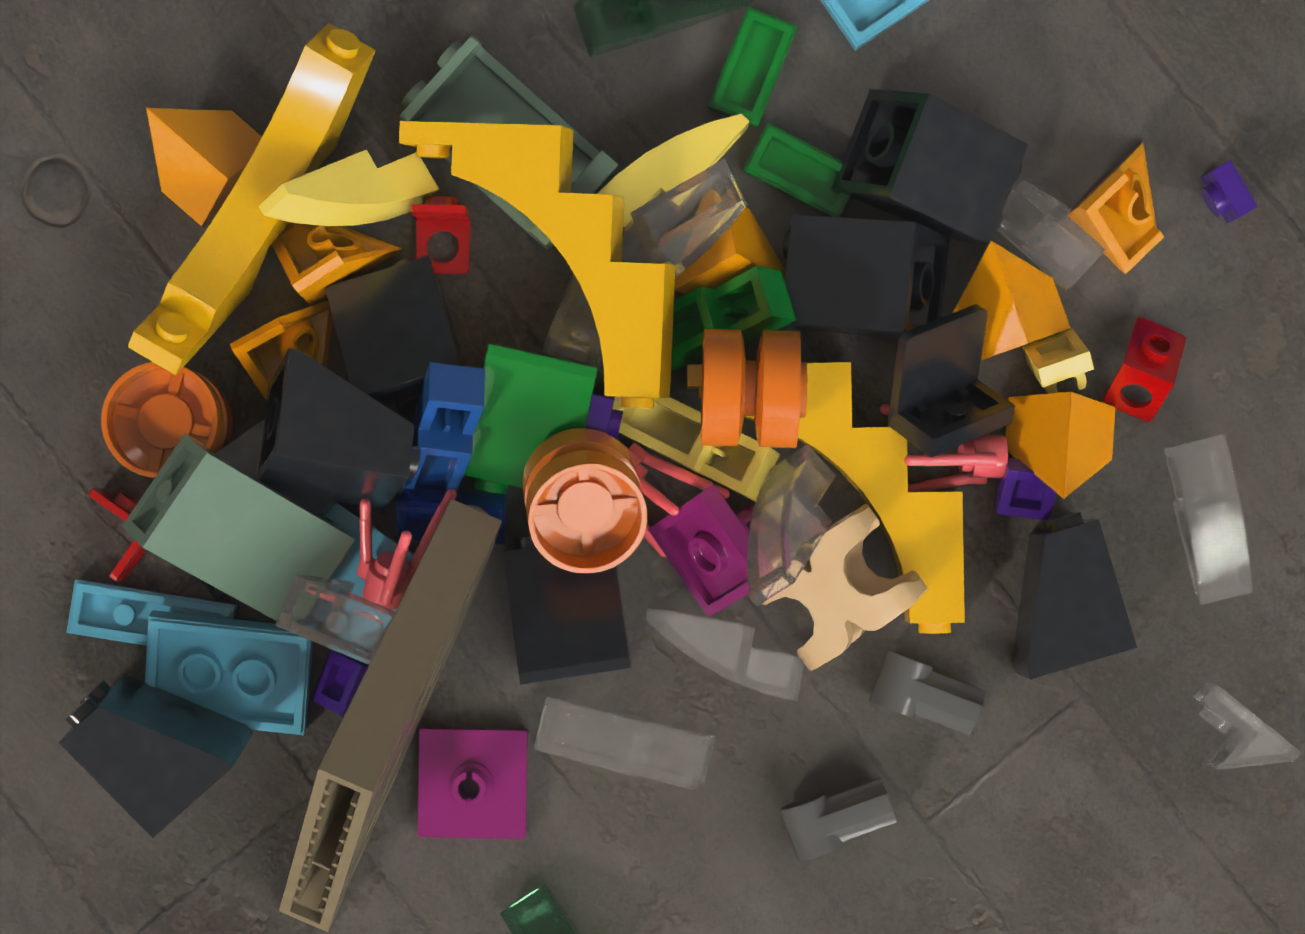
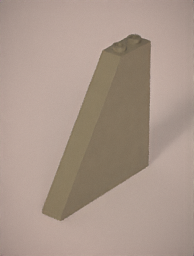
M453 499L450 500L318 768L279 911L323 931L329 932L485 572L502 521L490 516L486 511L477 506L464 505Z

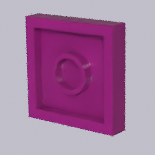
M714 484L679 507L677 515L672 516L669 514L648 529L708 618L760 588L777 575L754 543L756 539L763 537L767 533L768 527L765 518L752 527H747V523L760 515L761 512L752 506H745L735 515Z
M421 727L419 729L417 837L526 839L528 729Z

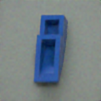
M429 363L412 422L415 425L412 444L420 446L419 465L415 477L408 478L405 482L403 492L398 494V501L409 502V492L446 494L449 489L458 491L473 454V434L484 409L485 369Z

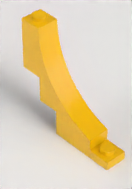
M330 23L322 28L305 45L285 93L245 169L200 240L167 283L160 304L133 331L128 348L172 374L177 375L250 294L269 246L291 223L264 216L258 206L283 183L315 171L335 150L376 50L359 41L353 33L339 29Z
M400 121V144L417 147L416 156L425 158H449L450 148H452L451 175L477 184L514 206L550 239L565 258L581 285L598 331L604 365L605 396L621 397V407L641 409H654V398H670L675 265L622 262L624 197L613 194L571 193L574 130L561 125Z
M851 362L807 363L805 418H799L798 441L816 451L839 470L879 519V525L887 538L897 566L898 575L902 576L911 570L915 571L928 587V591L914 605L904 611L905 621L910 624L918 623V633H951V623H965L963 492H908V467L904 461L907 456V439L891 427L852 428ZM687 365V389H698V399H701L702 365ZM744 416V418L754 421V416Z

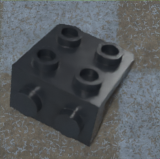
M977 304L906 331L898 342L888 426L931 458L1009 425L1013 420L1015 405L978 380L988 313Z

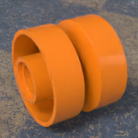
M704 328L701 389L702 446H738L744 416H754L759 447L796 448L799 418H805L808 381L807 362H801L800 331L763 330L759 339L755 361L746 360L741 329Z
M154 362L136 366L124 373L113 384L102 408V432L110 452L124 467L146 477H156L185 433L203 443L214 454L228 445L233 435L232 409L223 391L208 377L186 367H183L177 375H174Z
M576 428L554 434L533 451L525 465L522 488L530 535L542 556L555 566L575 573L605 571L626 560L640 544L647 525V508L635 463L628 450L617 439L607 433L594 429Z

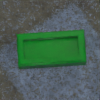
M748 6L708 104V109L728 117L742 114L749 120L750 126L757 128L798 26Z
M767 123L742 171L743 173L827 217H840L850 196L832 190L838 171L840 172L842 167L841 160Z

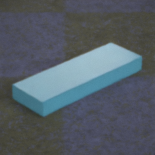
M75 579L66 633L147 646L148 617L152 610L235 619L238 604Z

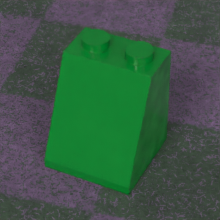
M489 344L484 364V409L473 434V454L464 474L476 478L474 488L505 495L507 485L522 488L525 465L533 451L543 441L565 430L585 428L592 394L596 392L600 375L598 368Z

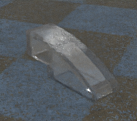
M726 159L719 161L632 211L630 214L635 226L623 232L622 262L675 265V277H677L708 251L730 228L748 205Z
M1225 434L1163 448L1176 500H1173V505L1198 605L1253 592L1243 515Z
M808 444L770 469L760 488L753 509L748 537L747 574L749 598L756 606H759L795 583L832 522L818 504L836 475Z
M647 606L645 619L670 643L697 663L732 682L755 691L798 701L805 658L795 654L752 647L755 630L753 625Z
M546 697L534 750L629 776H642L693 790L703 789L715 736L612 710Z

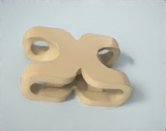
M868 504L862 505L835 522L824 533L813 540L810 546L799 547L774 565L772 569L777 575L753 591L763 605L783 597H788L800 601L809 609L814 621L813 636L805 645L797 649V654L810 671L843 653L864 631H876L914 605L928 591V587L915 571L911 570L905 575L889 579L876 575L867 567L862 555L863 541L880 524L879 519Z

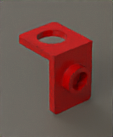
M445 196L425 197V204H411V213L417 219L416 259L429 255L427 245L434 234L448 232L454 235L458 241V253L454 259L446 263L436 262L430 257L436 274H468L470 268L471 213L465 205H458V198Z
M1138 317L1133 324L1123 363L1106 390L1102 402L1114 406L1117 410L1140 420L1151 422L1175 384L1186 337L1155 322ZM1131 384L1140 385L1151 393L1152 398L1144 403L1132 402L1124 397L1121 389Z
M91 488L87 494L123 521H126L138 503L134 498L121 491L117 497H114L102 488ZM134 540L109 577L115 581L126 580L147 550Z

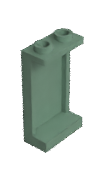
M473 35L464 44L459 40L453 42L437 62V65L441 67L440 71L428 84L420 80L411 88L401 102V105L406 108L400 115L403 121L561 125L573 129L571 193L597 194L619 172L618 164L603 150L599 152L491 56ZM450 148L449 158H444L451 165L452 148ZM472 183L547 251L554 245L526 215L503 198Z
M186 433L122 525L142 548L292 630L296 628L302 617L313 608L317 595L332 573L343 564L349 548L355 541L353 537L331 519L318 516L223 460L203 443Z

